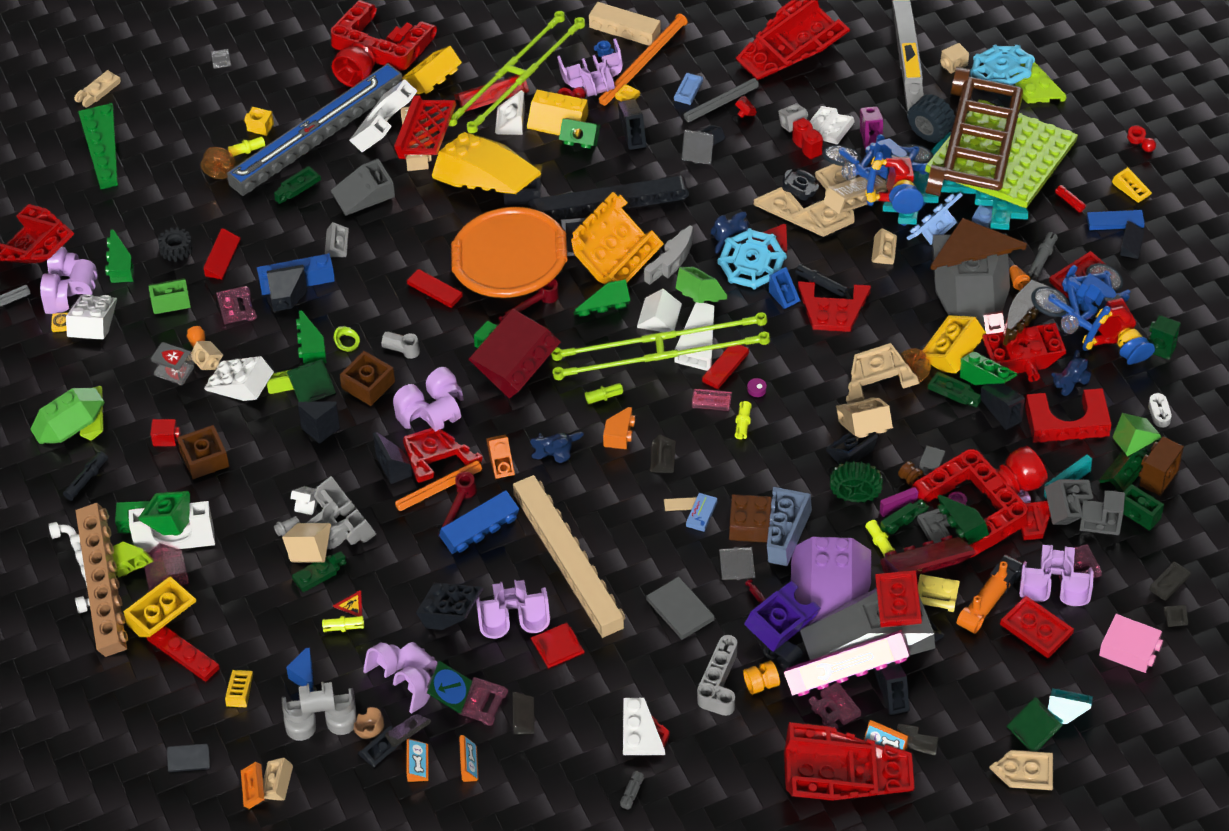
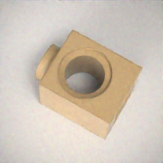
M960 43L942 50L940 60L942 67L953 73L956 67L964 68L968 66L969 52Z
M197 341L189 357L201 370H216L223 354L211 341Z

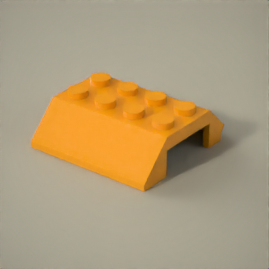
M614 192L593 211L594 214L591 213L582 222L583 225H580L573 232V238L571 239L574 255L603 284L626 279L627 283L664 244L652 230L646 234L643 233L622 209L628 202L621 195L617 196Z

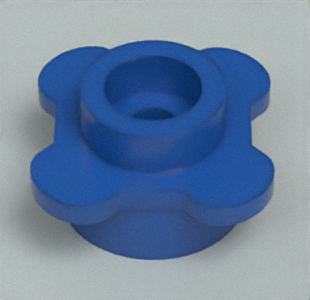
M600 41L594 46L598 57L602 58L614 53V49H611V44L608 41Z

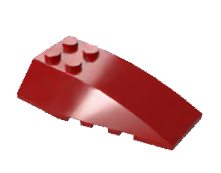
M791 0L776 12L773 20L770 19L767 22L765 29L762 32L759 31L756 39L742 50L736 57V60L755 79L759 80L823 51L848 33L850 28L840 19L832 20L819 7L818 0Z
M28 204L16 215L24 227L6 245L0 243V261L21 263L44 262L50 259L74 235V232L57 219L48 209Z
M789 722L784 762L786 790L791 796L841 800L914 791L912 753L888 745L880 746L875 744L873 740L867 739L865 741L856 738L854 734L848 732L843 734L837 732V729L833 727Z

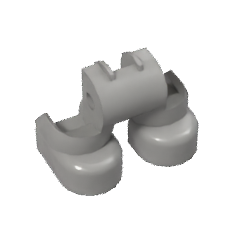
M332 476L317 487L314 498L323 509L307 523L331 524L327 549L339 546L345 539L353 545L360 540L367 542L376 535L375 531ZM339 514L347 516L346 519L340 522L335 520Z
M321 682L322 691L310 692L308 683L307 686L299 687L300 700L286 702V697H282V710L287 735L294 740L301 741L310 738L316 731L315 712L325 711L326 724L332 733L345 735L353 731L354 723L357 720L353 688L348 689L349 694L334 696L332 682Z

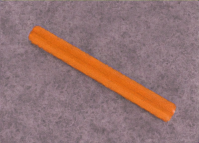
M474 461L396 500L395 506L399 511H402L456 484L455 478L459 473L467 471L474 475L482 470V466L479 461Z

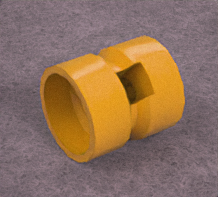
M771 660L761 663L759 668L752 666L743 670L745 683L752 695L762 692L764 687L771 689L780 685L778 671Z

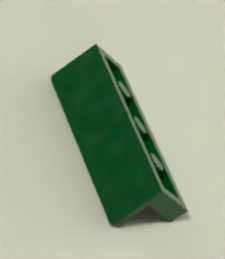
M1160 439L1129 456L1121 451L1099 479V482L1110 481L1118 492H1124L1140 474L1143 468L1141 463L1145 455L1151 453L1153 444L1159 442Z

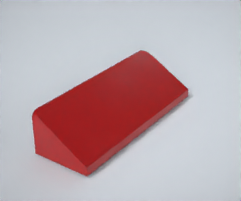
M222 228L204 265L206 277L223 280L241 240L240 237Z

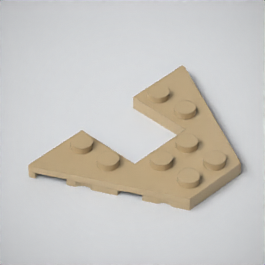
M832 164L815 172V177L826 190L831 186L849 181L848 169L845 166ZM782 187L754 199L755 206L823 237L854 223L853 209L838 214L824 204V200L803 208L790 192L784 191Z

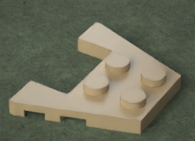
M889 343L855 354L851 371L852 379L848 386L849 394L846 397L847 404L864 401L862 386L899 375L903 389L919 384V380L893 345Z

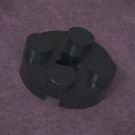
M791 169L786 171L783 177L782 189L806 201L809 197H813L816 194L819 184L815 183L816 178L810 173L799 169L797 172H792Z

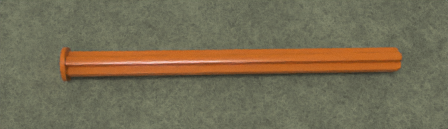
M676 15V19L614 82L615 89L606 91L599 97L600 104L606 106L615 97V94L646 65L682 26L687 25L688 21L684 15Z

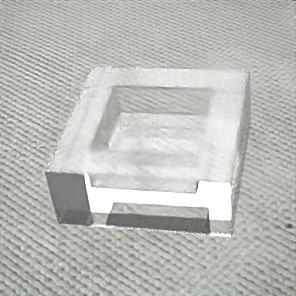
M228 49L211 52L214 68L231 66Z

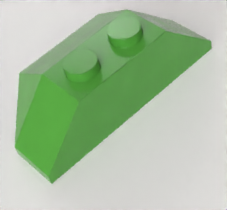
M72 388L42 407L30 430L39 444L62 443L93 423L105 402L96 388Z

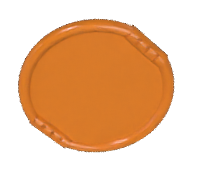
M505 207L485 212L468 222L451 243V270L457 279L470 290L490 297L510 298L532 293L551 282L567 262V237L561 225L549 215L525 207Z

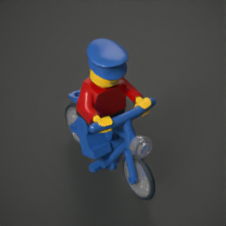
M879 134L876 143H871L870 146L866 147L865 152L867 154L861 163L860 154L850 147L832 145L823 150V157L828 162L842 166V176L846 180H851L856 175H860L868 180L866 197L869 206H872L876 199L881 202H891L893 209L902 214L915 213L923 206V196L913 183V171H919L923 175L928 173L925 171V168L933 157V153L929 149L916 144L899 146L890 138L885 139L882 134ZM871 159H873L871 162V167H867ZM876 175L886 179L885 184L889 193L879 192L876 194L874 189Z
M1092 264L1087 268L1086 276L1080 277L1075 275L1078 269L1076 265L1069 269L1062 282L1063 290L1068 293L1069 302L1060 291L1051 287H1038L1032 292L1031 300L1036 309L1051 317L1061 316V326L1066 333H1074L1079 326L1089 331L1082 341V349L1084 351L1092 349L1093 345L1117 343L1120 347L1119 354L1127 360L1128 365L1142 362L1155 352L1154 344L1149 343L1147 338L1134 329L1136 321L1125 303L1130 298V291L1126 290L1116 293L1123 287V279L1118 271L1106 264ZM1089 318L1092 319V323H1093V324H1091V323L1088 322L1087 320H1088ZM1097 331H1099L1102 334L1095 336Z

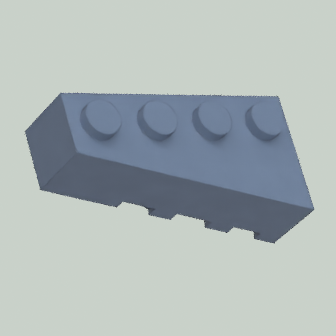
M773 487L767 540L769 563L788 566L812 511L811 494Z

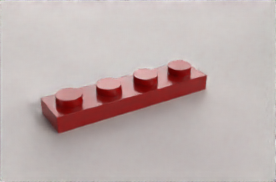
M166 626L162 627L151 637H147L150 643L205 682L220 669L218 663Z

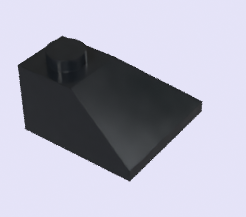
M304 265L267 271L273 312L292 309L308 292Z
M374 432L373 439L376 458L390 484L411 477L412 466L404 451L379 433Z

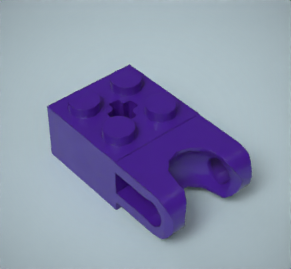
M790 581L754 608L744 623L773 652L810 623L821 609L815 602L807 605L797 602L794 595L799 587L793 581Z

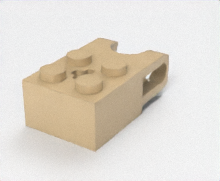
M869 398L861 402L836 406L840 424L859 438L868 436V433L887 432V429L893 428L889 405L880 398Z

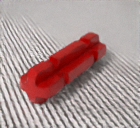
M1059 185L1055 190L1058 196L1063 198L1078 212H1082L1086 208V205L1062 185Z

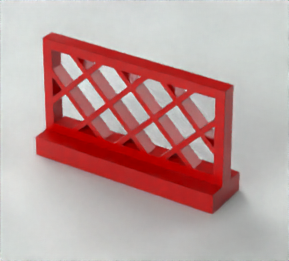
M414 96L394 145L398 158L406 159L407 155H437L456 107V101L422 100L421 96ZM426 107H433L430 110L425 111ZM444 107H449L448 109H446V110L443 111V112L440 110V109H442V108H444ZM435 112L439 113L433 118L430 117V115H432ZM444 118L443 122L439 124L436 123V121ZM423 119H428V121L424 122L423 124H420V121H422ZM431 124L434 125V127H432V128L429 129V130H426V129H425L426 127L430 126ZM421 130L424 132L417 137L415 136ZM439 130V134L434 137L431 136V134ZM426 137L429 138V140L425 141L424 143L420 142ZM416 143L419 145L415 148H410L412 145ZM433 143L435 144L434 148H426Z

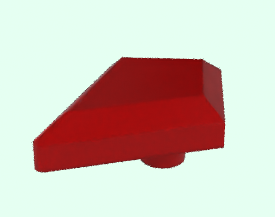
M742 96L735 103L740 109L738 112L740 117L756 115V108L746 96Z

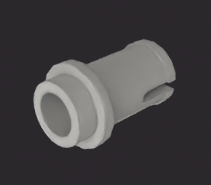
M297 516L284 522L279 521L277 525H274L275 532L278 536H284L300 521Z

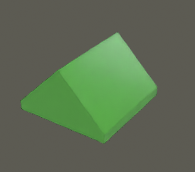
M1122 413L1113 435L1114 441L1127 456L1161 438L1159 432L1147 418Z

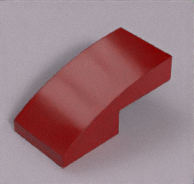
M408 22L401 29L396 26L385 40L396 44L413 26Z

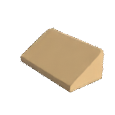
M883 228L875 234L872 253L873 263L894 264L897 235Z
M280 758L268 761L263 779L264 799L285 800L293 765L287 759Z

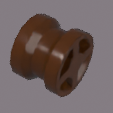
M911 461L906 462L898 472V476L901 479H905L906 483L910 486L923 475V471L920 468H915L914 463Z

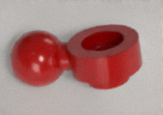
M576 87L573 91L568 88H561L557 92V94L582 99L586 96L585 90L582 87Z
M1140 126L1129 128L1127 139L1131 143H1141L1142 149L1146 152H1152L1156 148L1154 139L1145 138L1146 131Z

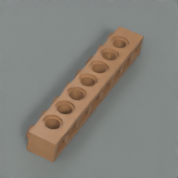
M94 503L75 511L96 649L107 657L127 650L126 642L128 641V636L123 625L125 617L121 612L122 599L118 593L120 584L116 578L115 571H117V566L112 555L114 554V548L110 542L112 534L107 523L109 515L105 508H102L98 503Z

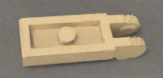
M107 70L86 88L78 91L74 100L78 103L82 102V105L87 108L119 85L121 82L120 77Z

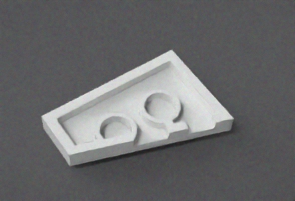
M624 698L623 755H665V749L644 698Z

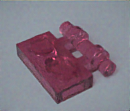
M835 683L822 690L821 697L823 699L818 701L815 696L809 699L812 710L820 715L822 723L828 727L838 729V725L835 723L836 720L839 719L845 725L861 716L860 709L839 683ZM828 706L833 711L830 714H828V712L825 710V708Z

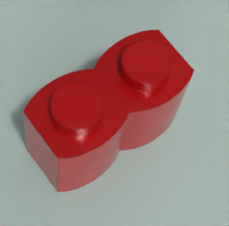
M805 118L793 122L792 140L798 147L802 148L803 154L809 159L822 155L823 138L817 130L813 129L811 122Z

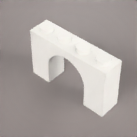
M405 79L383 94L349 141L361 152H364L381 140L391 128L387 121L399 109L411 101L417 90Z
M208 501L190 503V521L181 535L164 536L142 523L138 517L145 508L129 510V527L134 546L144 549L147 553L215 545L214 526Z

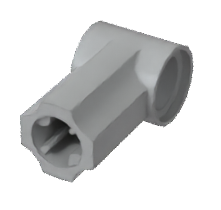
M392 332L384 333L381 342L382 347L403 352L407 358H415L419 355L418 338L415 334L409 333L403 336Z

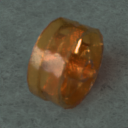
M219 147L207 149L201 161V168L204 173L216 179L228 178L227 172L232 170L235 165L234 156L229 151Z
M912 348L900 354L904 362L908 364L912 372L917 376L919 382L930 373V362L922 350Z

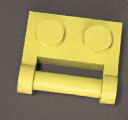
M920 574L918 593L923 605L944 608L954 612L960 581Z

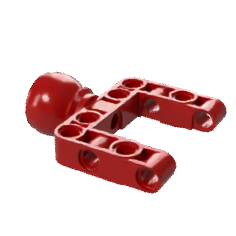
M359 0L331 28V46L340 50L332 62L333 73L341 83L353 87L371 75L372 67L375 63L383 66L389 63L398 71L406 70L434 39L437 27L420 21L397 44L381 38L377 39L368 36V34L362 31L375 17L377 8H375L374 4Z
M1028 446L1011 452L1006 459L1005 465H1000L999 469H994L979 451L969 449L917 480L911 488L916 487L918 499H922L927 503L934 498L938 499V495L943 496L955 489V486L968 479L975 484L982 494L985 493L997 512L984 519L989 535L970 545L975 550L976 554L971 556L974 557L1020 530L1022 526L1027 525V505L1017 494L1020 493V490L1032 491L1038 489L1047 481L1048 475L1040 457Z

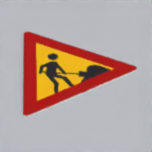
M361 590L333 605V607L355 616H362Z

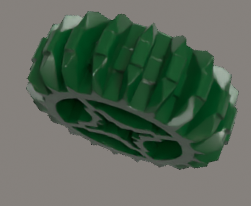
M846 461L845 464H839L838 467H834V471L830 475V486L833 494L837 495V498H843L844 501H873L881 493L883 478L880 470H876V466H870V463L863 464L862 461L860 463L855 461L849 463Z

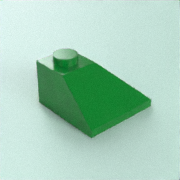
M189 491L156 493L138 517L139 520L164 536L181 535L189 523Z

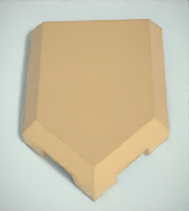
M1010 750L1002 759L989 766L1009 787L1041 790L1053 789V753Z

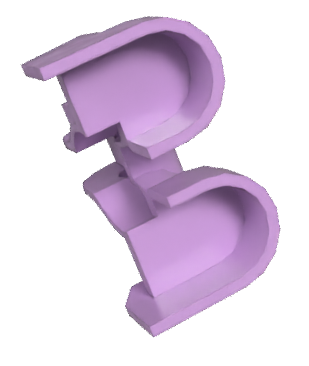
M613 39L616 53L603 56L601 63H598L596 56L593 55V61L597 69L595 72L590 73L584 58L582 59V69L580 64L564 68L560 56H557L564 82L574 88L583 86L587 97L615 89L612 77L618 75L623 67L622 55L617 40Z
M63 246L47 260L49 273L42 275L40 287L45 314H57L67 311L69 309L68 296L93 294L95 289L94 281L98 276L94 263L89 260L79 259L76 253H68L67 249ZM60 276H68L70 278L67 280H61Z
M446 367L435 369L426 380V390L432 398L436 399L435 402L431 404L426 403L423 393L414 384H408L400 388L393 399L395 417L406 429H410V422L418 417L425 420L435 432L444 428V421L449 419L450 422L454 423L461 418L459 406L454 398L457 397L460 401L463 400L462 389L458 386L455 375Z
M1043 545L1040 569L1026 568V561L1022 565L1019 594L1022 599L1028 596L1035 602L1047 600L1051 592V574L1062 575L1060 600L1067 605L1083 606L1088 604L1091 599L1094 571L1090 567L1088 574L1074 572L1075 548L1065 546L1064 551L1053 550V545Z
M514 580L515 588L504 589L502 582L492 584L494 600L480 601V597L476 600L481 633L485 637L493 639L507 634L510 628L508 614L510 609H518L520 625L525 631L538 633L546 629L550 623L546 587L541 588V593L527 595L524 580Z
M381 642L368 649L363 672L367 673L380 665L385 669L384 677L387 678L397 670L402 669L395 674L393 685L395 686L404 680L409 682L408 690L413 693L409 712L412 714L425 706L430 698V695L427 694V685L437 665L434 657H431L425 652L424 648L422 649L415 642L408 643L401 649L396 645H388Z

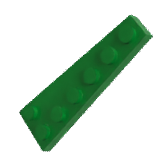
M110 103L78 111L100 189L117 186L118 175L113 104Z

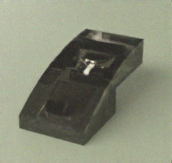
M898 724L897 731L908 736V747L923 753L936 755L938 737L918 734L919 727Z

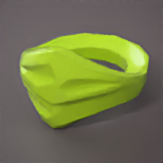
M345 326L336 328L333 337L336 346L346 352L357 349L360 343L358 334L353 329ZM346 335L353 337L356 342L351 347H345L339 339Z

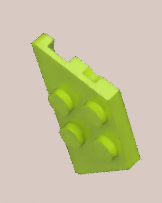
M1035 62L1032 64V75L1013 84V86L1023 89L1022 98L1026 103L1050 102V99H1060V102L1066 101V94Z

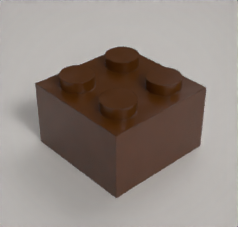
M363 351L340 374L341 387L346 392L372 406L395 383L394 369L385 362Z
M214 425L177 437L180 453L192 479L229 467L226 450Z
M1164 436L1159 442H1155L1151 448V453L1149 455L1146 454L1142 460L1141 465H1143V468L1139 474V477H1141L1140 486L1161 496L1179 471L1184 446Z
M732 494L729 540L767 542L770 526L771 497Z

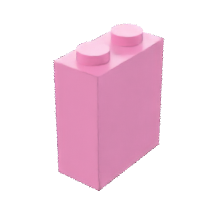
M1115 614L1101 644L1099 656L1146 673L1148 667H1152L1155 662V652L1160 651L1163 640L1160 639L1162 631Z

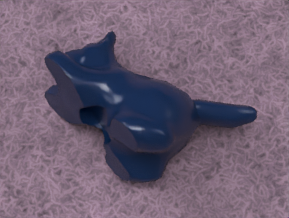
M746 212L737 213L730 220L725 215L719 216L715 220L714 226L711 229V235L719 241L715 246V253H719L726 238H731L737 233L748 230L749 223L744 220L747 216Z
M1079 350L1075 351L1073 359L1068 362L1066 368L1061 373L1051 374L1055 386L1062 388L1061 393L1064 396L1072 392L1077 382L1086 385L1091 379V373L1086 370L1088 361L1087 359L1080 358Z
M579 432L572 435L557 433L548 437H543L539 433L538 437L530 440L532 447L536 449L532 453V457L538 460L548 455H553L556 462L563 463L570 458L572 442L579 440L584 433Z

